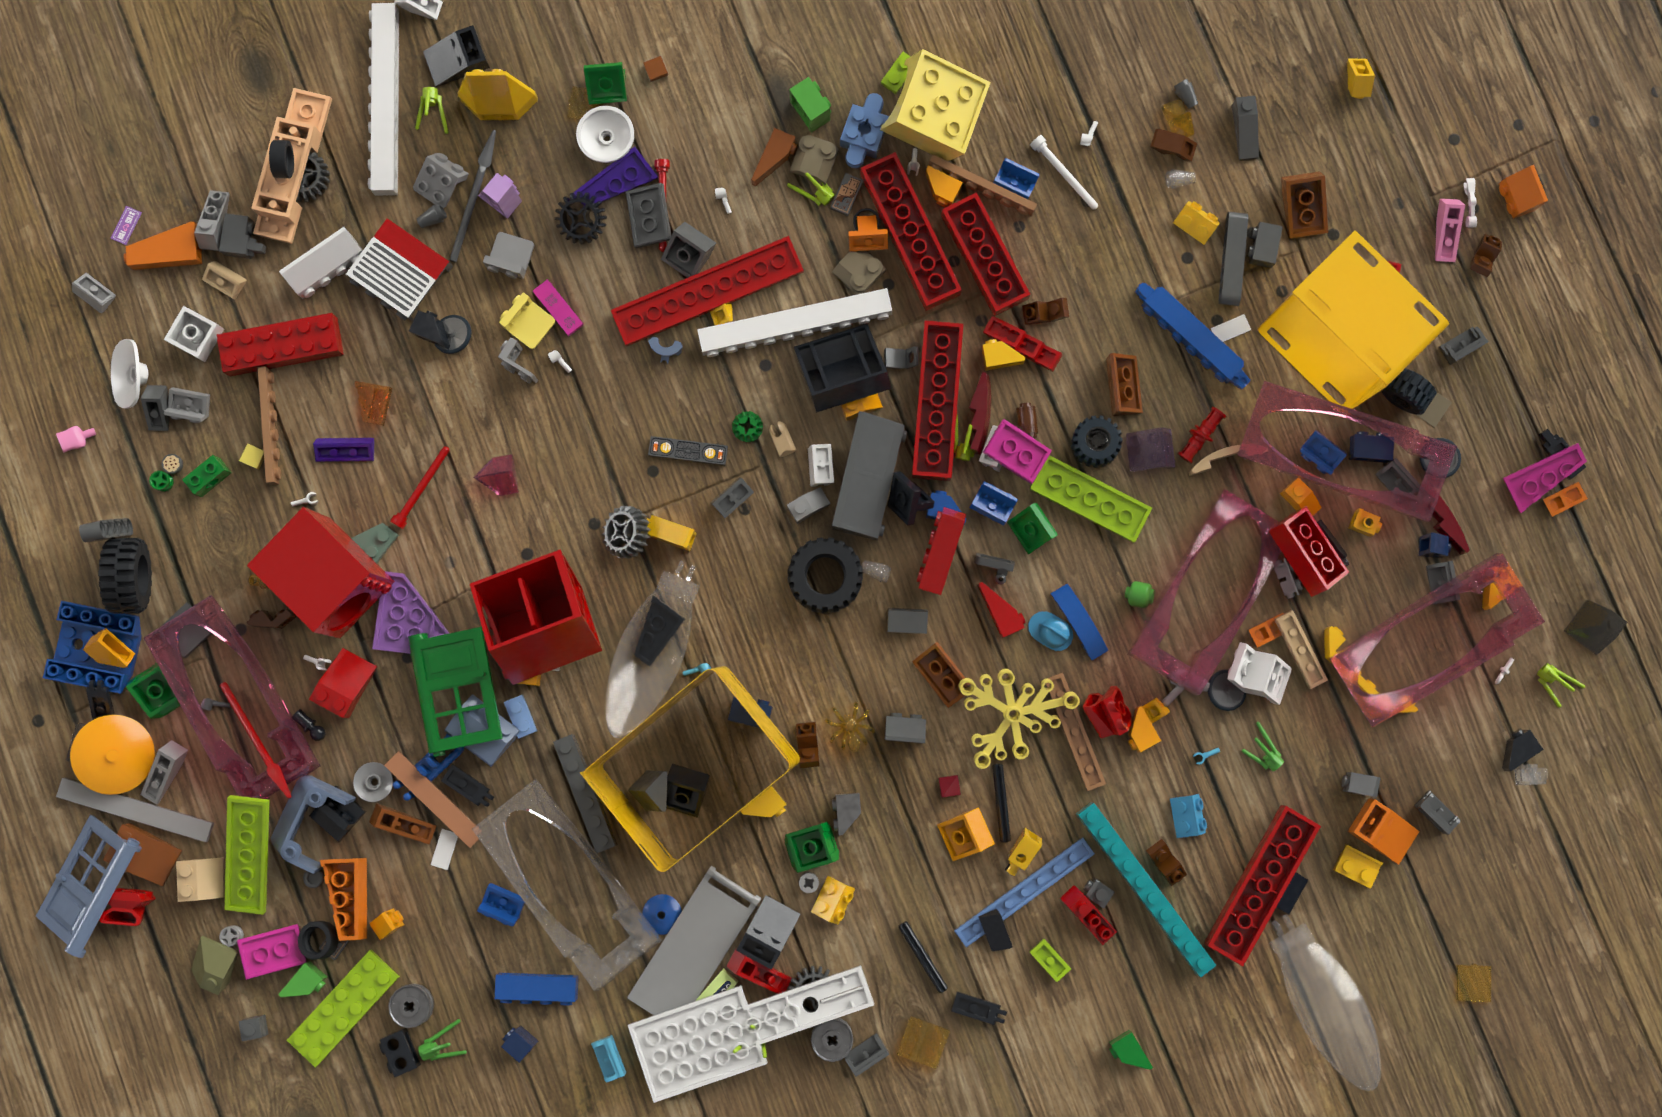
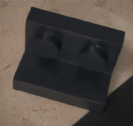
M901 471L894 472L887 506L907 526L914 525L917 511L932 509L935 501L915 482H911Z
M328 797L324 805L315 808L309 817L336 841L340 842L367 811L355 801L344 805Z

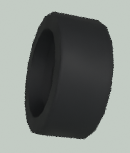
M273 140L270 144L269 164L274 178H291L293 175L294 153L292 145L288 140Z
M326 921L309 922L303 926L298 936V947L301 953L306 958L312 960L330 957L337 949L339 942L336 928ZM317 928L322 929L326 935V945L321 952H315L310 942L311 934Z

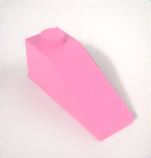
M1440 199L1436 220L1435 261H1456L1465 204L1460 200Z

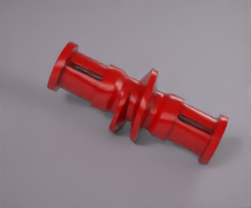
M1213 406L1211 407L1212 411L1201 422L1200 427L1195 425L1197 430L1190 429L1189 432L1192 437L1187 441L1188 443L1183 450L1177 453L1190 464L1193 463L1192 459L1202 449L1206 441L1213 442L1210 435L1214 433L1221 420L1227 417L1222 411Z

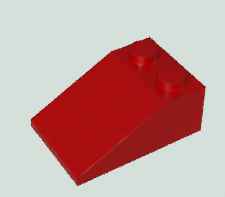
M342 648L318 681L309 700L342 718H350L378 666Z

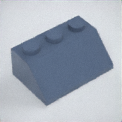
M472 694L462 705V708L484 703ZM485 708L463 712L467 734L488 729ZM458 713L455 714L444 730L451 737L462 735ZM500 715L499 720L503 739L464 746L490 767L516 740L519 729Z

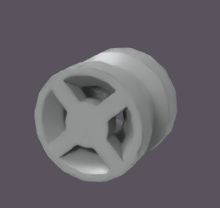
M807 872L800 877L799 886L803 892L813 893L817 890L819 879L814 873Z
M236 925L224 928L219 935L220 942L228 947L237 945V940L244 938L243 930Z

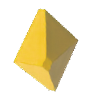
M723 304L710 311L714 325L733 322L731 304Z
M1158 698L1142 706L1151 723L1156 722L1170 712Z

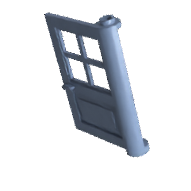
M91 814L59 874H56V879L36 914V917L67 944L64 950L78 958H83L86 954L84 947L134 853L140 852L142 849L139 846V841L133 838H128V840L122 839ZM94 832L103 840L92 858L83 849ZM106 843L116 850L107 869L96 862ZM80 855L90 862L81 881L71 874ZM95 866L103 873V876L93 893L84 884Z

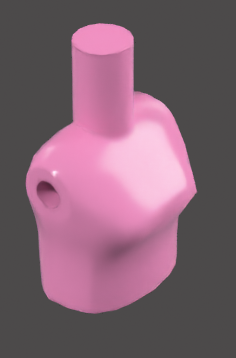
M78 426L56 433L63 453L85 447V439L96 435L94 428L82 431Z

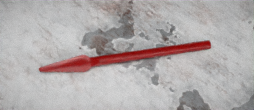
M227 682L221 683L219 687L266 764L267 774L286 797L291 798V793L281 767L273 762Z

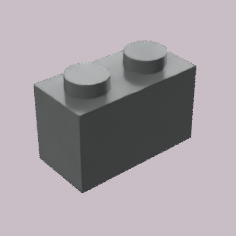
M1259 222L1256 227H1253L1251 232L1253 244L1249 246L1247 257H1250L1249 264L1272 268L1276 264L1283 226Z

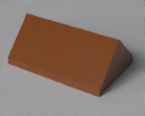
M1117 353L1109 354L1106 363L1112 416L1143 413L1137 357Z
M938 642L912 661L948 708L965 696L959 689V683L965 677ZM965 683L963 687L968 688L970 683Z

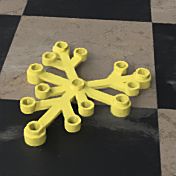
M1002 669L998 673V680L1004 687L1006 705L994 698L991 686L993 681L988 674H983L979 679L984 691L977 688L972 679H962L959 683L961 693L966 696L973 694L978 697L977 699L968 697L964 700V706L967 710L972 711L977 707L990 704L1003 712L1004 717L995 733L983 736L981 734H974L971 741L975 747H981L987 743L983 751L977 752L974 756L976 766L980 769L987 768L991 763L989 755L994 748H996L994 751L996 759L1001 761L1007 757L1002 736L1010 725L1015 743L1012 747V752L1017 759H1025L1029 755V749L1022 741L1019 722L1030 728L1033 733L1040 732L1042 725L1038 720H1031L1024 715L1032 713L1047 722L1051 728H1058L1061 724L1059 717L1050 715L1043 710L1064 705L1068 709H1075L1080 703L1077 694L1067 692L1061 698L1042 702L1048 692L1054 688V684L1050 679H1044L1041 682L1042 688L1031 704L1023 707L1028 698L1034 694V687L1030 683L1024 684L1022 686V693L1015 702L1012 690L1015 676L1011 670ZM1007 673L1008 677L1006 679H1003V674ZM989 678L988 683H983V680ZM965 683H970L968 688L963 687ZM1046 683H1050L1048 688L1044 687ZM1031 687V691L1026 693L1025 689ZM1072 696V701L1068 702L1067 698ZM968 702H974L972 706H967ZM1010 711H1016L1014 715H1009ZM1057 719L1056 724H1051L1052 720ZM1034 724H1038L1036 729H1032ZM976 738H981L979 743H975ZM1018 747H1023L1020 752L1016 751ZM998 752H1004L1002 756H997ZM980 756L985 757L982 761H979L978 758Z

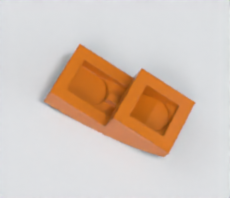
M1576 482L1544 498L1543 502L1551 517L1588 498L1580 483Z
M1284 613L1248 630L1257 648L1282 635L1274 619Z

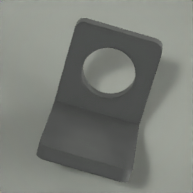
M918 346L906 350L885 348V367L910 369L918 366ZM913 352V354H914V360H913V362L911 363L910 356H911V353Z

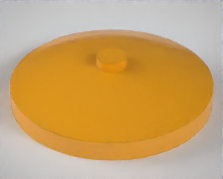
M105 715L88 722L77 733L70 752L71 766L78 780L90 790L108 795L125 793L141 784L148 776L155 757L153 740L145 727L136 720L123 715Z

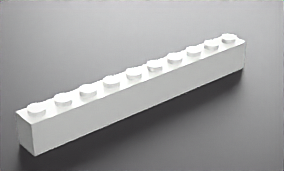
M372 3V10L369 11V20L372 22V29H369V39L372 41V47H369L371 66L368 69L369 77L371 78V84L368 86L369 96H371V103L368 104V111L371 115V122H368V131L371 133V140L368 141V150L371 152V159H368V169L371 171V178H368V188L371 189L375 196L398 195L399 9L395 3Z
M885 288L697 329L703 356L714 357L719 355V352L733 353L738 351L737 348L745 347V349L755 348L756 344L764 343V345L775 343V340L778 339L788 341L794 339V336L801 334L803 337L813 335L815 331L829 332L833 327L847 328L856 322L866 324L870 322V319L875 318L884 320L889 318V315H892V307L888 289Z

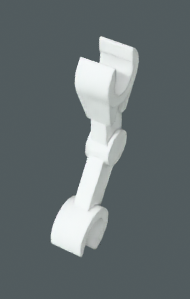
M1466 178L1467 183H1464V191L1468 196L1469 216L1466 217L1465 226L1476 227L1475 206L1477 200L1474 196L1475 179Z

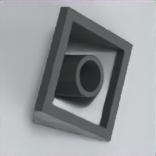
M647 770L628 789L645 810L666 812L667 771Z

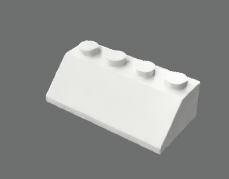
M342 227L279 272L298 296L302 299L308 298L319 287L328 285L332 278L344 274L363 250L354 237Z

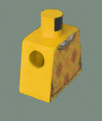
M1024 828L1008 854L1010 862L1005 871L1013 876L1016 875L1020 868L1025 871L1041 848L1042 838ZM1018 854H1024L1025 856H1024V857H1018L1017 855H1018Z

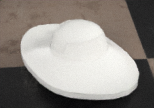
M124 339L115 346L112 354L111 385L117 405L128 409L137 403L140 386L147 383L149 373L147 365L139 362L136 343L131 339Z

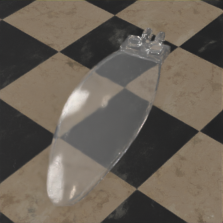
M680 560L675 574L664 570L656 590L649 595L636 611L620 639L612 661L606 695L607 726L610 734L615 738L625 737L648 718L661 702L678 673L689 640L692 604L700 585L690 581L696 566L691 565L686 579L679 577L680 571L684 567V561ZM655 596L683 616L685 621L653 665L649 667L634 654L651 606L652 597Z
M1287 915L1282 916L1284 923L1290 930L1284 934L1280 924L1276 920L1273 921L1272 925L1279 938L1271 941L1270 945L1279 960H1281L1282 974L1291 1004L1308 1037L1323 1057L1347 1081L1365 1091L1376 1089L1381 1078L1379 1044L1371 1014L1356 984L1340 963L1315 942L1316 940L1305 923L1295 928Z

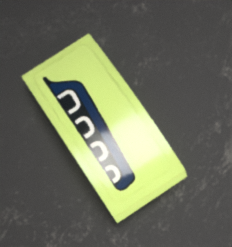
M723 968L696 1001L732 989L739 981Z

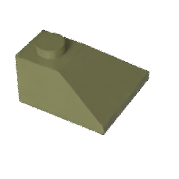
M202 936L191 969L199 987L219 995L230 983L239 951Z

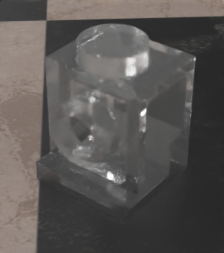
M1538 764L1520 765L1514 769L1516 785L1546 784L1548 779L1547 768H1538Z

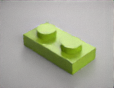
M905 52L901 53L881 81V85L894 94L899 92L906 80L908 67L904 63L911 56Z
M1044 938L1029 951L1056 982L1071 970L1069 965Z

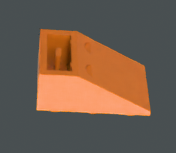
M1368 798L1347 832L1399 865L1420 831L1376 799Z

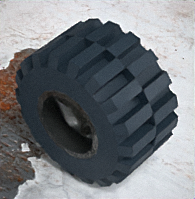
M1406 368L1386 388L1381 390L1385 398L1403 411L1416 415L1424 414L1437 394L1434 386L1426 378Z
M1095 415L1091 416L1090 419L1087 417L1082 423H1079L1071 441L1072 450L1075 451L1074 456L1079 457V462H1085V466L1088 467L1094 465V468H1098L1100 465L1104 467L1107 463L1110 464L1116 458L1122 447L1123 437H1121V430L1117 429L1118 425L1111 423L1112 419L1108 418L1105 420L1104 416L1101 415L1099 418H1096Z

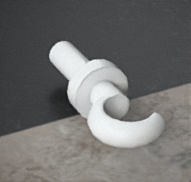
M1510 657L1505 666L1500 667L1499 670L1501 672L1495 680V684H1499L1504 675L1509 674L1510 671L1508 669L1514 662L1513 658Z

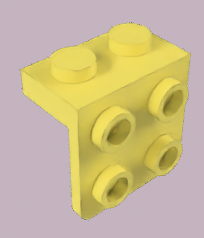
M523 292L521 296L515 297L512 302L513 306L509 311L503 312L499 323L527 347L535 349L556 321Z

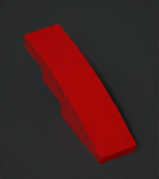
M994 316L991 317L983 331L990 338L996 339L997 342H1004L1025 358L1052 372L1063 356L1061 352L1046 346L1044 342L1026 334V331Z

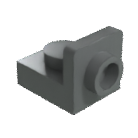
M1095 878L1092 881L1089 880L1083 888L1085 890L1084 895L1103 909L1115 893Z

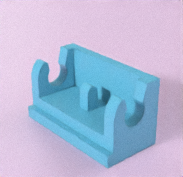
M613 1035L591 1043L606 1083L625 1076L626 1070Z

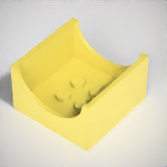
M922 49L906 59L904 65L908 67L904 87L895 108L880 130L927 153L950 161L965 154L991 82Z

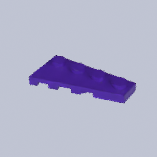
M634 146L624 157L610 164L577 189L574 194L577 195V192L581 191L584 196L588 192L590 195L589 199L592 196H596L595 203L598 201L603 202L656 180L658 176Z

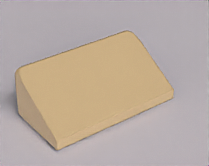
M217 261L207 264L202 278L204 282L232 299L237 298L247 281Z

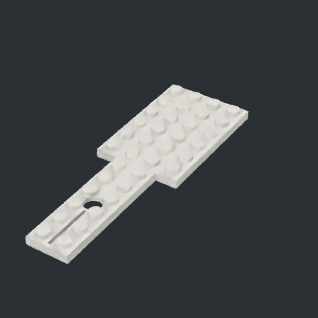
M860 965L751 1004H747L742 986L740 985L629 1024L628 1028L650 1094L655 1103L763 1066L768 1062L766 1058H763L761 1044L874 1006V1001ZM814 997L818 1001V1009L815 1012H809L804 1009L803 1001L805 998ZM750 1025H754L756 1028L753 1030L750 1028ZM738 1045H742L738 1052H732Z

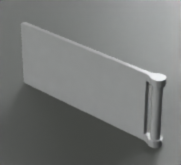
M713 866L705 874L628 995L629 1000L652 1015H657L696 1001L761 900V897L758 895L754 896L715 871L716 868ZM712 877L751 904L747 908L708 882L709 879Z

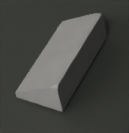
M88 273L83 274L72 283L73 293L100 313H103L116 297L113 292Z

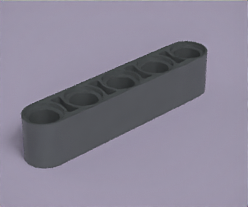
M1228 212L1226 216L1218 300L1219 304L1240 305L1248 227L1247 213Z
M129 518L109 519L82 524L79 526L81 539L86 543L130 536L133 534V526Z

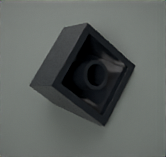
M672 763L667 775L666 808L698 818L710 775Z

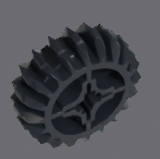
M581 191L577 192V195L570 193V198L565 196L563 197L564 202L558 203L562 209L555 210L556 213L560 214V216L555 217L556 221L560 220V224H557L556 227H562L563 230L560 234L567 233L565 239L570 240L572 238V243L574 244L578 242V239L581 245L585 243V240L587 243H591L592 238L595 240L599 238L597 233L603 234V230L600 227H606V223L602 222V220L607 219V216H602L601 214L606 209L599 208L602 204L601 201L595 203L596 196H592L589 199L590 195L588 192L584 196ZM575 202L586 204L580 211L576 208H571V205ZM591 209L595 216V222L590 218L589 215ZM567 213L572 218L571 226L567 220ZM582 214L584 221L579 222L578 215ZM582 225L586 228H591L587 234L576 232Z

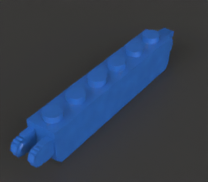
M1146 283L1139 284L1135 292L1143 301L1141 305L1143 311L1148 316H1153L1157 319V323L1162 329L1170 331L1175 341L1178 343L1182 342L1186 346L1188 353L1192 356L1196 355L1201 360L1200 363L1206 369L1210 368L1220 382H1225L1226 384L1230 382L1241 390L1250 382L1249 377L1242 370L1244 361L1166 289L1157 287L1154 290Z

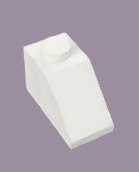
M440 0L394 1L396 5L411 13L437 20L443 4Z

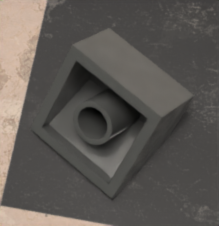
M684 222L674 230L661 260L688 278L700 272L709 259L716 242Z
M890 713V716H886L884 740L925 743L926 719H922V715L910 714V718H903L902 713Z

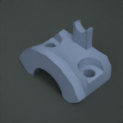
M652 337L648 340L652 350L661 355V363L665 360L668 364L670 356H678L682 353L683 345L679 341H675L670 347H662L659 344L658 337Z

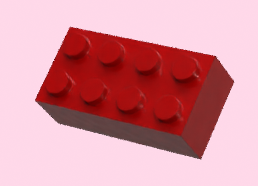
M1307 506L1290 514L1269 530L1272 538L1311 597L1328 590L1349 573Z
M943 507L942 512L938 511L934 523L937 529H932L928 542L931 548H926L922 561L925 567H920L916 582H920L919 589L938 595L942 594L965 523V513Z

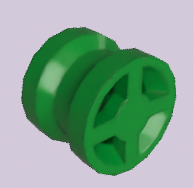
M155 471L149 479L152 488L161 492L169 491L174 485L173 477L163 471Z

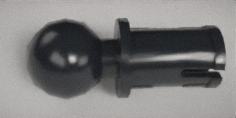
M302 709L295 712L292 719L304 729L305 733L310 731V736L315 741L324 739L326 731L322 726H315L316 720H312Z

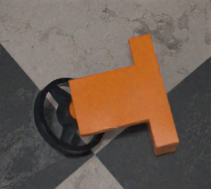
M870 208L859 210L853 218V225L856 231H848L849 251L888 249L887 229H878L880 218L877 212ZM864 211L874 213V215L859 216L858 214Z

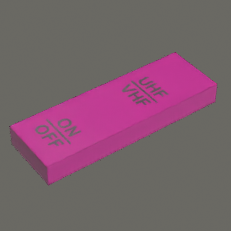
M548 279L533 290V293L568 336L584 325Z

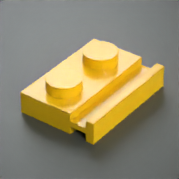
M1345 844L1344 850L1341 852L1333 871L1371 889L1383 863Z

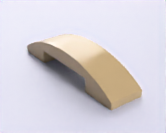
M1235 445L1220 449L1198 462L1188 472L1189 476L1210 470V462L1242 452L1246 460L1268 452L1267 448L1258 445Z

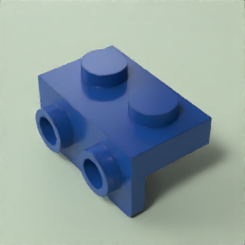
M1005 158L993 183L1028 199L1039 178V173Z
M1317 430L1312 433L1300 448L1301 456L1306 461L1310 462L1312 460L1317 464L1316 468L1323 474L1328 473L1331 475L1347 455V453Z
M984 481L970 508L1004 526L1018 499L1010 493H1006L996 488L993 484Z
M490 883L477 911L486 917H491L504 925L513 927L520 918L527 898Z

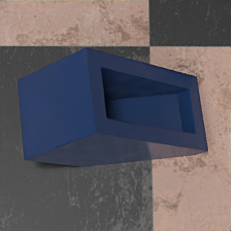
M1428 533L1419 537V556L1443 558L1448 556V553L1451 551L1449 536Z

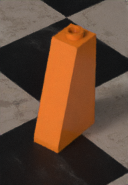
M188 222L126 246V253H124L125 264L133 270L202 264V249H199L194 234L197 224L195 222Z

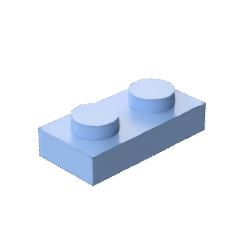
M523 695L504 702L512 725L519 729L518 739L537 732Z

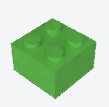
M807 77L790 88L789 92L791 104L812 133L830 121L831 104L826 96L822 97L819 91L821 90L816 81L812 82Z

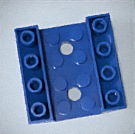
M61 601L56 620L62 621L54 659H47L43 678L84 687L89 686L90 680H95L96 685L98 680H103L105 687H109L110 692L121 694L133 675L142 635L139 616L126 613L112 614L106 609ZM107 628L130 648L135 655L126 668L97 663L83 651V648L93 635ZM77 639L83 641V646L79 650L74 646Z

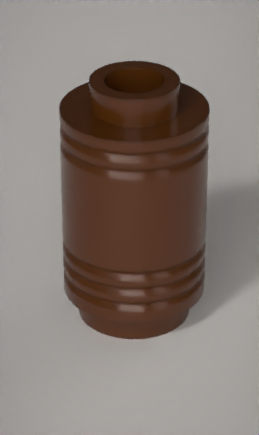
M1021 403L1020 407L1016 408L1018 428L1032 438H1037L1036 407L1031 406V403Z

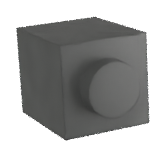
M265 1014L238 1021L242 1041L262 1038L269 1034Z

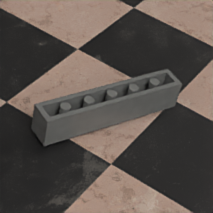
M575 734L554 741V746L596 853L618 845L599 796L580 774V772L585 771L588 767Z

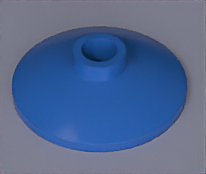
M659 894L650 898L644 905L642 912L643 922L655 934H668L681 914L682 909L678 901L672 896ZM663 911L665 918L660 919L658 913Z

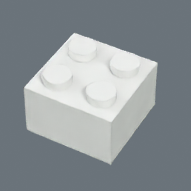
M183 306L164 340L206 362L217 343L216 334H222L224 328Z

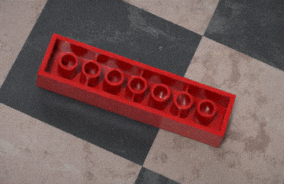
M896 152L861 167L860 175L925 311L960 296L962 289Z
M926 320L924 322L912 478L951 481L963 323Z
M1280 805L1203 944L1237 964L1244 966L1321 828L1319 824L1288 806Z

